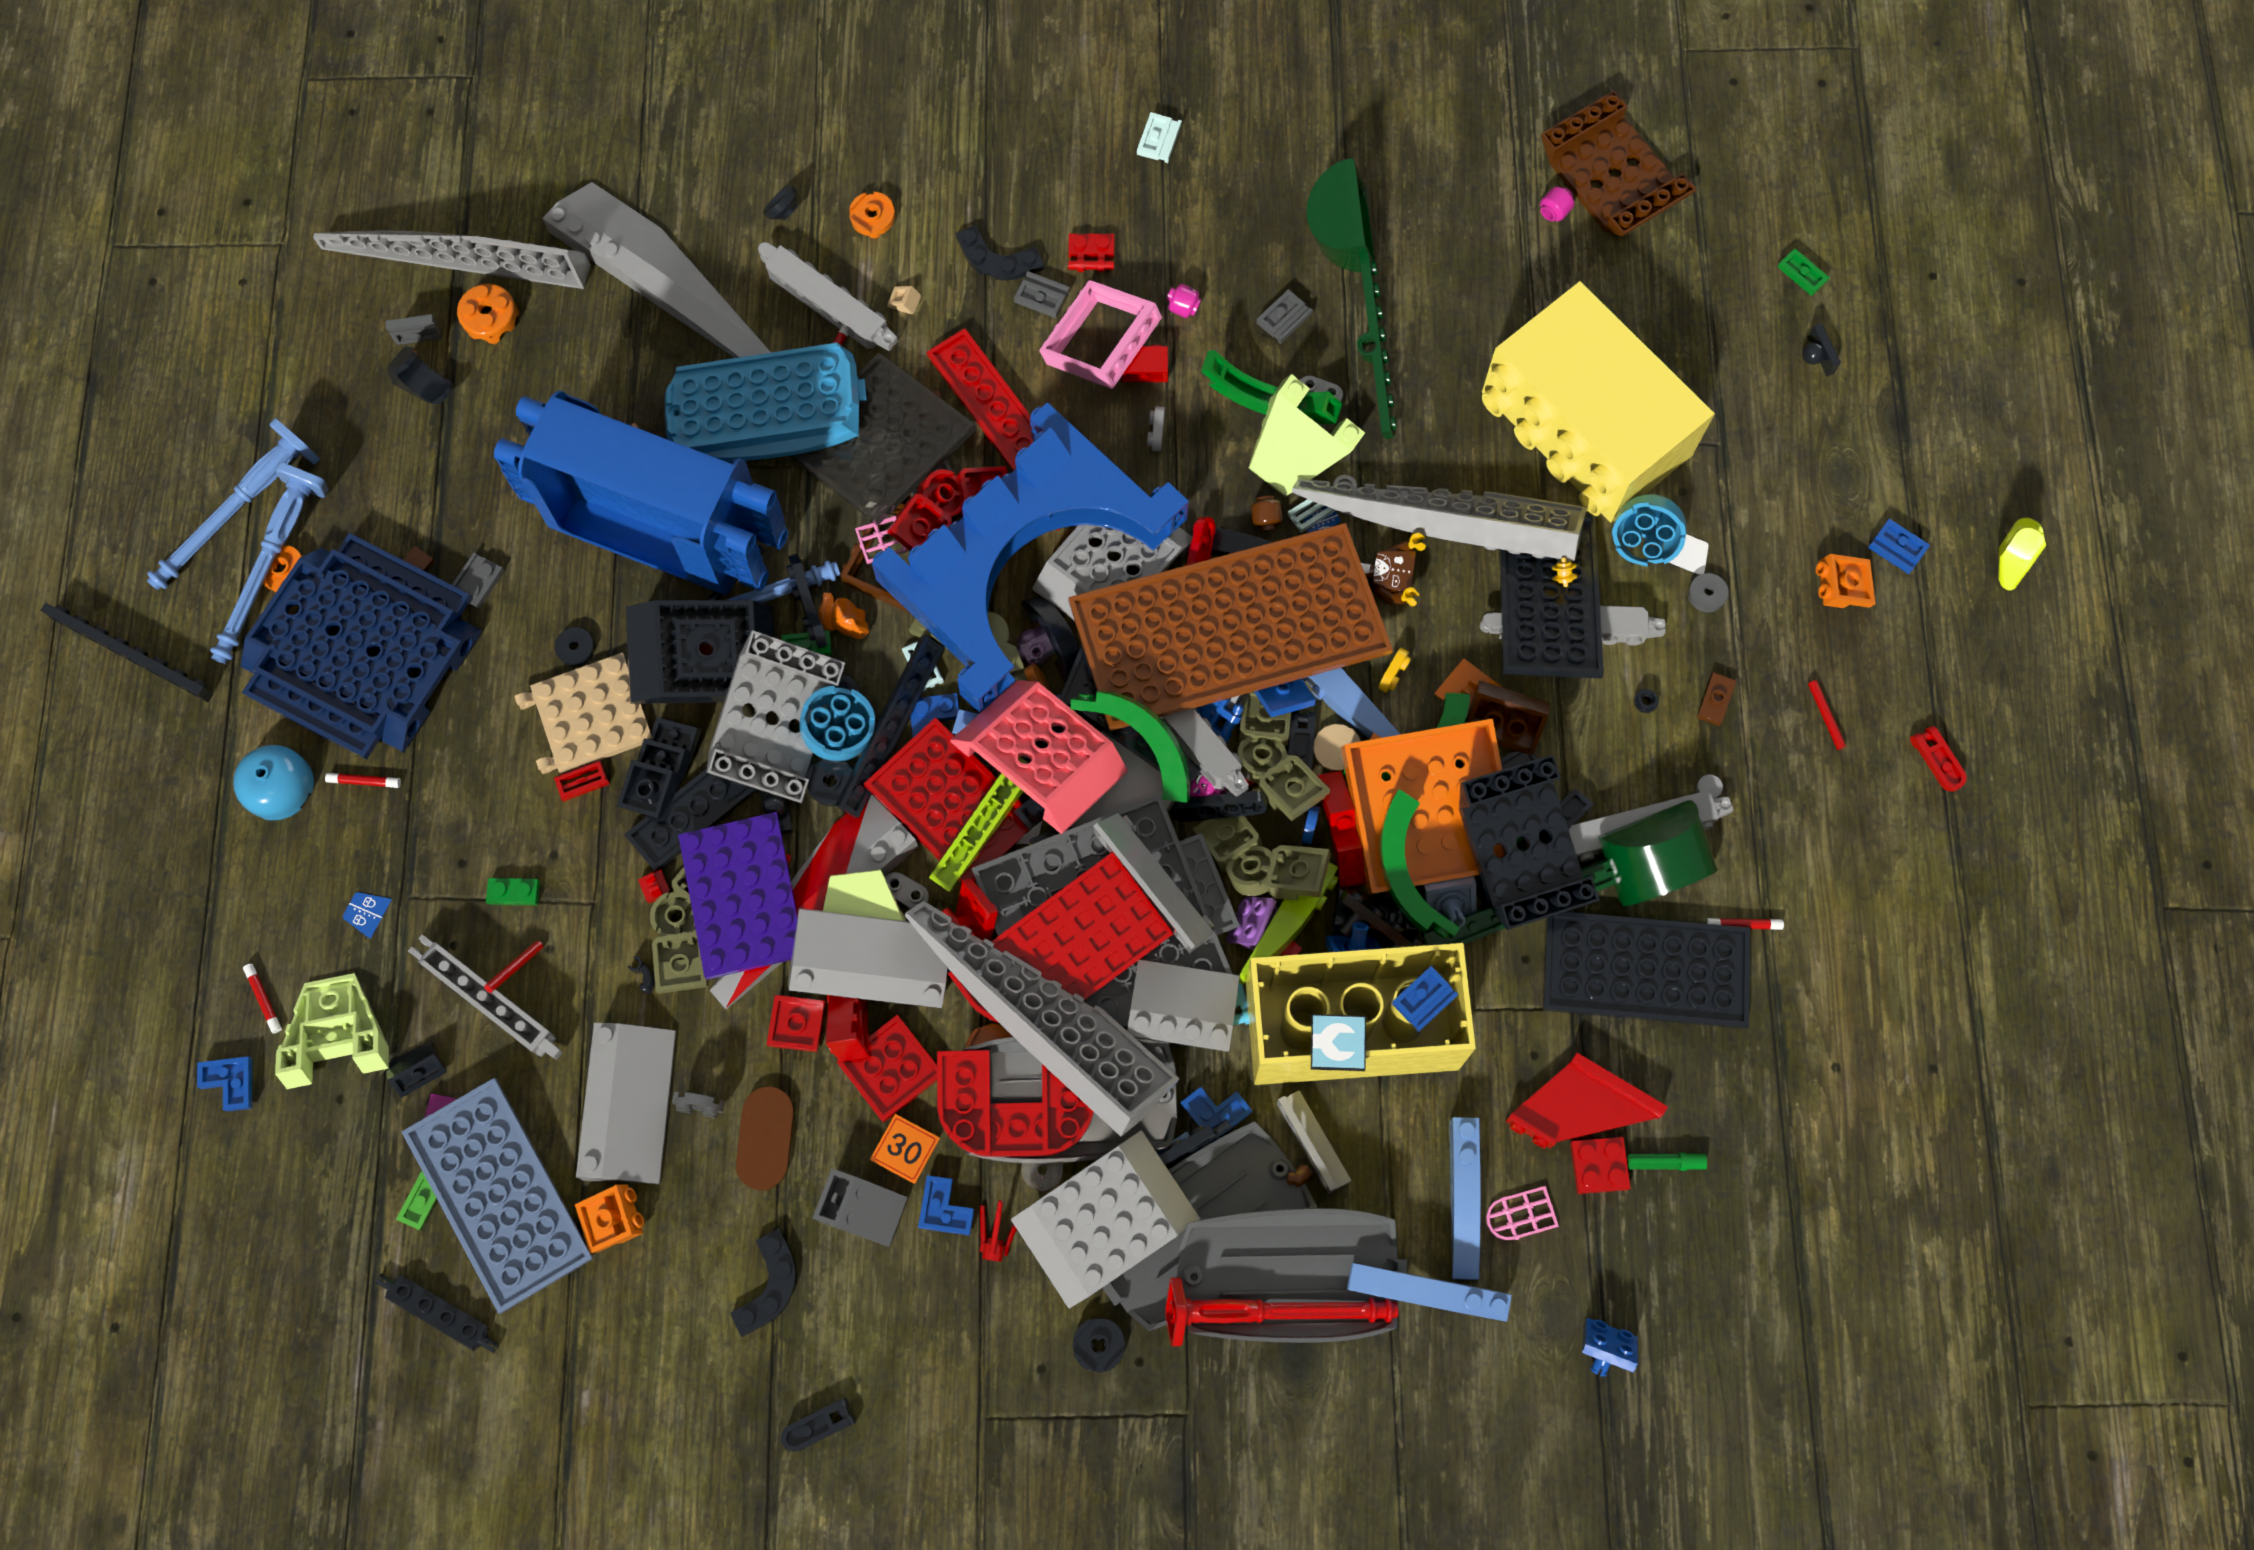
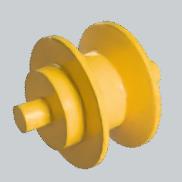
M1562 557L1561 561L1557 562V565L1552 566V569L1557 571V575L1553 577V580L1563 583V587H1568V583L1577 578V575L1572 573V569L1576 568L1577 565L1571 563V561H1566V557Z

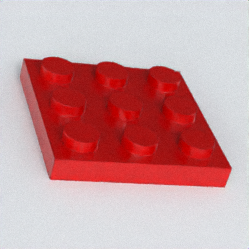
M898 1015L869 1036L870 1057L843 1062L837 1061V1064L883 1123L937 1081V1064Z

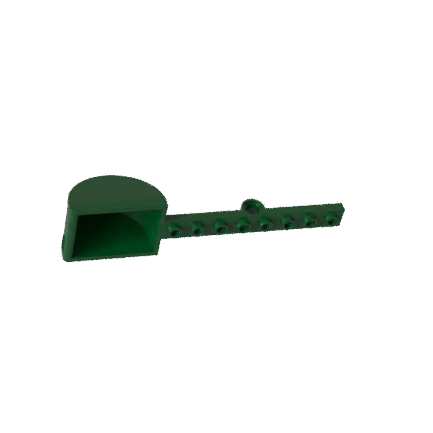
M1349 158L1332 165L1315 182L1307 202V221L1320 250L1328 260L1345 270L1362 272L1369 332L1362 334L1358 338L1357 349L1363 360L1373 363L1381 432L1385 439L1394 438L1397 421L1395 415L1392 416L1391 408L1394 407L1393 394H1389L1388 385H1392L1390 371H1386L1385 363H1389L1387 349H1383L1382 342L1386 341L1385 328L1380 326V319H1383L1382 306L1378 305L1377 297H1381L1379 283H1375L1374 275H1378V269L1374 256L1367 192L1355 161ZM1375 344V348L1372 351H1365L1368 345Z
M1692 800L1684 801L1599 835L1598 838L1605 859L1581 868L1583 877L1592 876L1597 891L1614 885L1620 904L1623 906L1634 905L1667 894L1702 880L1718 871L1698 807ZM1486 906L1464 915L1466 923L1460 927L1452 939L1440 937L1433 931L1434 928L1427 930L1425 933L1421 932L1426 946L1463 943L1465 945L1505 929V927L1490 907Z

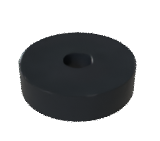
M578 627L568 628L557 637L555 652L564 664L578 667L591 660L595 652V642L586 630ZM573 645H579L577 649L571 650Z

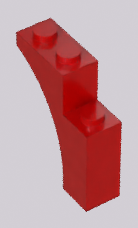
M1341 771L1317 775L1330 789V793L1321 800L1330 833L1335 864L1338 867L1337 877H1339V886L1350 887L1365 884L1363 847L1356 830L1355 809Z

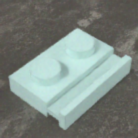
M1150 113L1137 148V155L1155 160H1165L1168 163L1181 129L1182 121L1178 120L1177 122L1170 117Z

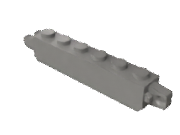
M767 242L759 244L758 251L761 254V260L763 263L765 262L769 278L839 329H841L842 325L848 327V335L865 348L870 349L879 345L890 351L898 342L897 336L887 328V320L881 313L870 310L863 300H856L845 287L835 285L828 275H822L817 272L810 262H803L793 250H787L781 245L775 248Z
M1600 606L1602 643L1605 645L1624 642L1635 646L1644 643L1646 638L1662 637L1665 634V620L1648 617V611L1643 607ZM1501 611L1500 613L1484 614L1480 623V629L1484 633L1499 634V639H1501Z
M1197 708L1160 717L1176 737L1182 751L1194 764L1201 768V773L1212 784L1214 789L1226 787L1236 797L1248 790L1249 785L1241 773L1242 762L1237 754H1232L1228 750L1225 740L1212 731L1210 722L1205 717L1201 718L1197 713Z
M1704 791L1571 826L1569 833L1577 858L1580 859V862H1586L1594 859V855L1603 853L1598 838L1599 835L1684 801L1692 800L1695 802L1704 830L1713 828V824L1719 818L1732 813L1733 806L1729 797L1712 798L1711 794Z
M422 934L418 939L426 947H429L427 952L422 955L418 949L410 947L408 952L415 956L422 966L530 1051L541 1057L546 1052L555 1060H558L563 1054L559 1048L553 1045L556 1040L555 1035L496 989L492 993L487 992L484 988V985L487 983L485 980L436 942L433 943Z

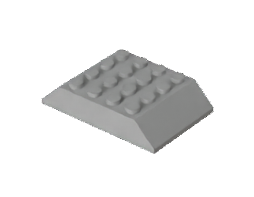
M1141 1130L1020 1212L1011 1221L1070 1309L1186 1230L1188 1223L1200 1220V1217Z

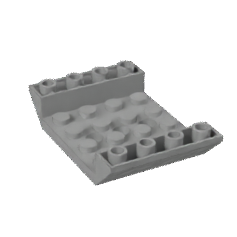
M1078 525L1046 562L1032 589L1075 622L1068 597L1165 572L1177 556L1182 559L1188 552L1192 536L1179 527L1159 547L1152 551L1144 543L1121 531L1102 526ZM1093 538H1099L1102 544L1099 547H1092L1089 545V541ZM1111 552H1118L1121 558L1118 561H1111L1108 559V555ZM1130 566H1137L1140 569L1137 575H1129L1126 570Z
M752 630L738 657L709 749L706 773L802 803L809 781L805 777L813 752L804 743L800 731L798 733L790 731L789 722L792 719L800 722L804 703L814 692L824 687L838 686L845 662ZM747 703L751 704L755 709L754 715L750 718L744 716L742 712L743 706ZM828 704L821 707L827 709ZM811 710L810 713H809L808 720H807V723H808V724H809L810 716H811V713H812L813 710ZM769 711L775 712L778 717L775 725H769L766 722V714Z

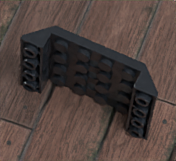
M1554 755L1460 783L1459 812L1489 907L1506 930L1600 901L1592 876L1583 877L1553 781L1561 779ZM1541 830H1545L1549 835V840L1546 844L1542 843L1539 839ZM1519 837L1524 838L1527 845L1524 851L1519 850L1516 845ZM1496 844L1501 845L1504 849V854L1501 858L1494 854L1493 849Z

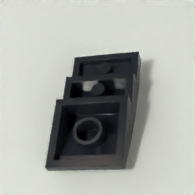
M656 717L651 732L652 738H644L637 761L631 760L617 807L660 819L673 799L687 771L702 730Z

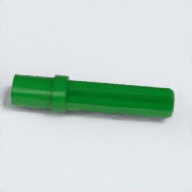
M1679 1152L1678 1154H1629L1627 1165L1629 1169L1706 1170L1707 1157L1706 1154H1686L1685 1152Z

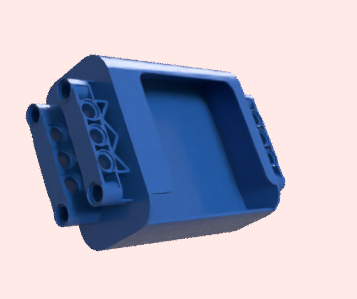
M561 390L556 391L546 404L527 396H523L519 400L516 407V416L523 423L529 438L525 446L501 438L496 444L494 458L497 460L501 471L518 498L534 504L547 527L722 595H727L731 591L737 578L742 585L758 591L764 589L769 572L766 566H764L763 557H761L756 541L781 550L786 543L788 530L776 491L753 483L744 459H733L732 464L601 415L599 409L591 403L570 396Z

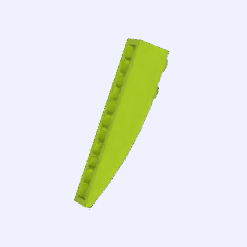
M1021 757L1018 758L1021 763L1028 764ZM1001 773L929 878L950 892L998 829L1023 793V790Z
M1329 862L1320 897L1299 895L1298 901L1284 899L1250 958L1279 956L1292 943L1311 919L1316 909L1321 911L1328 898L1324 896L1327 890L1332 891L1339 880V877L1336 876L1338 870L1336 865ZM1250 958L1240 973L1239 983L1242 985L1246 983Z

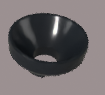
M788 184L780 190L765 207L763 214L771 220L787 219L798 207V193L792 184Z

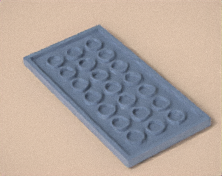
M491 1079L402 1131L407 1144L498 1314H502L594 1259L497 1079Z

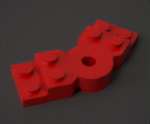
M1006 466L963 468L956 475H953L954 472L945 469L932 472L919 484L917 494L906 502L887 533L909 551L916 545L921 546L927 540L932 530L935 528L939 529L943 525L948 528L952 524L951 519L957 514L963 518L962 507L965 500L979 493L982 485L987 480H993L997 475L1002 478L1007 474ZM940 492L944 494L945 499L940 495Z

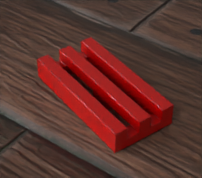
M601 760L554 777L563 802L610 784ZM597 769L599 770L597 773L562 786V783Z

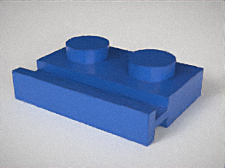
M1888 519L1868 548L1907 574H1910L1930 545L1891 519Z
M1430 966L1391 1004L1419 1032L1458 996V993Z

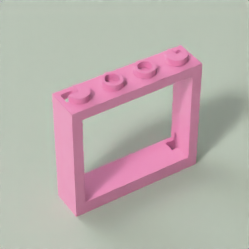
M1089 280L1039 351L1047 365L1113 389L1162 319V316L1154 302ZM1097 302L1137 315L1101 369L1061 354Z

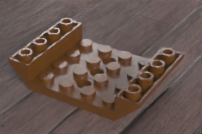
M1614 90L1543 132L1541 139L1550 166L1603 231L1624 236L1695 193L1697 189L1684 173L1676 177L1671 174L1624 117L1628 106ZM1627 160H1635L1638 165L1630 166ZM1609 171H1617L1620 176L1612 177ZM1597 181L1602 187L1594 188L1590 183Z

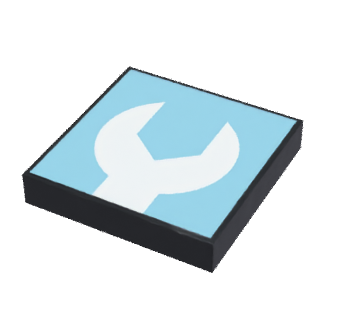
M1312 1014L1310 1070L1365 1071L1366 1016Z

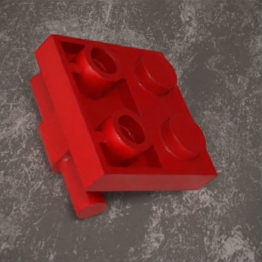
M971 878L963 880L956 913L954 914L950 908H946L942 912L951 917V922L958 926L964 925L971 929V934L982 941L985 938L991 941L998 910Z

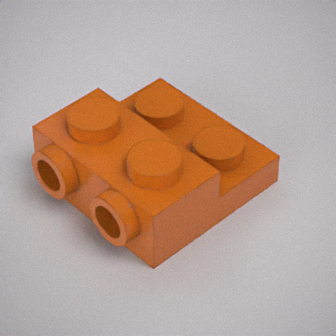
M1829 554L1818 561L1816 574L1821 579L1818 595L1820 598H1823L1824 606L1845 608L1849 605L1870 608L1876 604L1869 559Z
M628 1184L615 1185L575 1204L590 1254L598 1253L615 1244L624 1243L643 1234L644 1218L636 1211L634 1202H636L637 1196Z

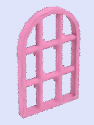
M896 516L855 528L860 548L863 551L867 564L872 563L873 558L868 560L866 553L878 549L885 551V548H888V546L900 543L897 540L883 543L882 537L888 534V530L880 532L878 529V525L891 521L894 522ZM874 527V534L860 537L859 531ZM878 537L880 544L865 550L862 542ZM902 545L903 549L895 552L897 554L906 553L909 550Z
M1546 1186L1508 1197L1504 1196L1493 1202L1486 1215V1222L1490 1232L1503 1240H1518L1521 1237L1559 1227ZM1540 1190L1544 1191L1545 1199L1529 1202L1527 1194ZM1519 1196L1524 1197V1205L1508 1208L1506 1200ZM1502 1201L1503 1211L1490 1214L1495 1204ZM1547 1202L1550 1212L1534 1217L1532 1212L1533 1206ZM1527 1208L1530 1217L1513 1223L1510 1214ZM1506 1214L1509 1223L1492 1228L1490 1218ZM1552 1216L1554 1225L1538 1229L1536 1224L1538 1220ZM1532 1222L1534 1231L1517 1235L1515 1230L1517 1226ZM1511 1228L1513 1237H1504L1496 1232Z

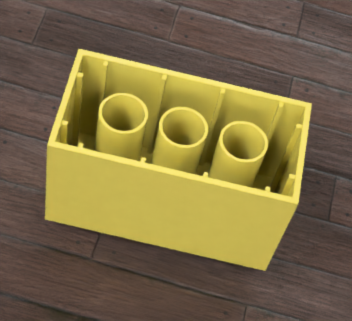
M1580 281L1495 348L1482 390V401L1489 412L1496 417L1504 414L1516 426L1514 433L1519 442L1530 450L1536 447L1548 459L1546 462L1547 468L1553 477L1562 483L1569 480L1581 492L1579 499L1582 505L1587 507V511L1594 516L1602 514L1610 523L1615 520L1619 509L1627 501L1648 493L1693 456L1715 414Z
M1463 943L1250 958L1245 985L1254 1085L1456 1071L1463 1066L1476 1049ZM1432 966L1450 987L1458 993V996L1418 1032L1391 1003ZM1312 1014L1366 1016L1365 1071L1310 1070Z

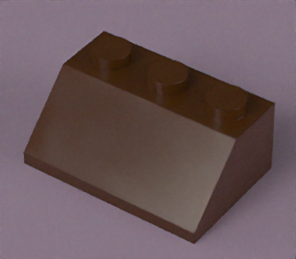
M1479 680L1465 723L1493 719L1498 746L1533 755L1549 716L1550 702Z

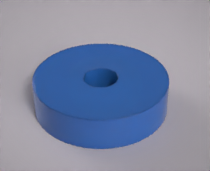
M1314 805L1309 809L1301 841L1303 844L1311 845L1320 806Z

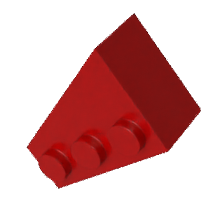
M827 995L828 1015L825 1043L829 1047L831 1054H834L840 1062L870 1057L867 999Z

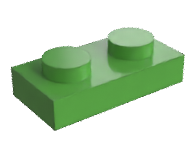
M420 1172L396 1220L422 1231L437 1202V1198L423 1172Z

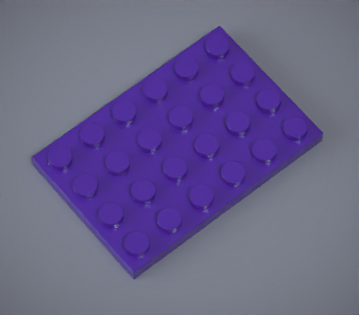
M777 812L679 834L704 978L709 980L790 961L798 913Z

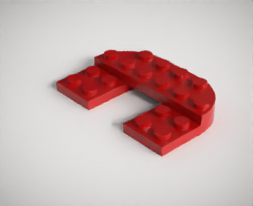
M937 1051V1106L939 1119L947 1135L965 1151L983 1157L1054 1155L1075 1145L1089 1128L1094 1111L1043 1064L1042 1103L990 1104V1051Z

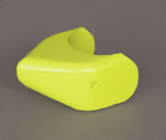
M2031 518L2017 520L1999 547L1998 580L2006 590L2011 591L2017 587L2046 547L2041 524Z

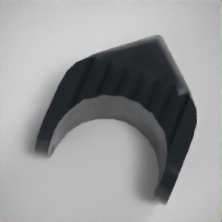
M404 346L388 366V373L393 385L425 402L439 404L447 398L453 389V383L443 378L441 374L435 373L434 369H429L428 365L419 359L417 351L413 347Z

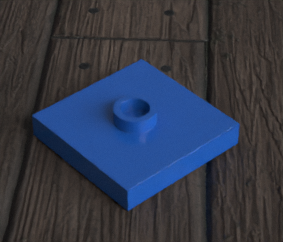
M1302 679L1254 691L1271 718L1315 706L1316 702L1315 697Z

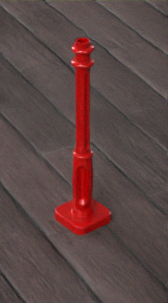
M1170 1277L1165 1317L1171 1346H1182L1186 1325H1191V1322L1261 1323L1264 1319H1368L1369 1322L1374 1323L1376 1319H1384L1385 1322L1390 1323L1392 1318L1398 1317L1397 1302H1392L1389 1298H1385L1383 1301H1375L1372 1297L1367 1302H1263L1261 1299L1256 1301L1250 1299L1191 1301L1190 1298H1185L1182 1279L1180 1277Z

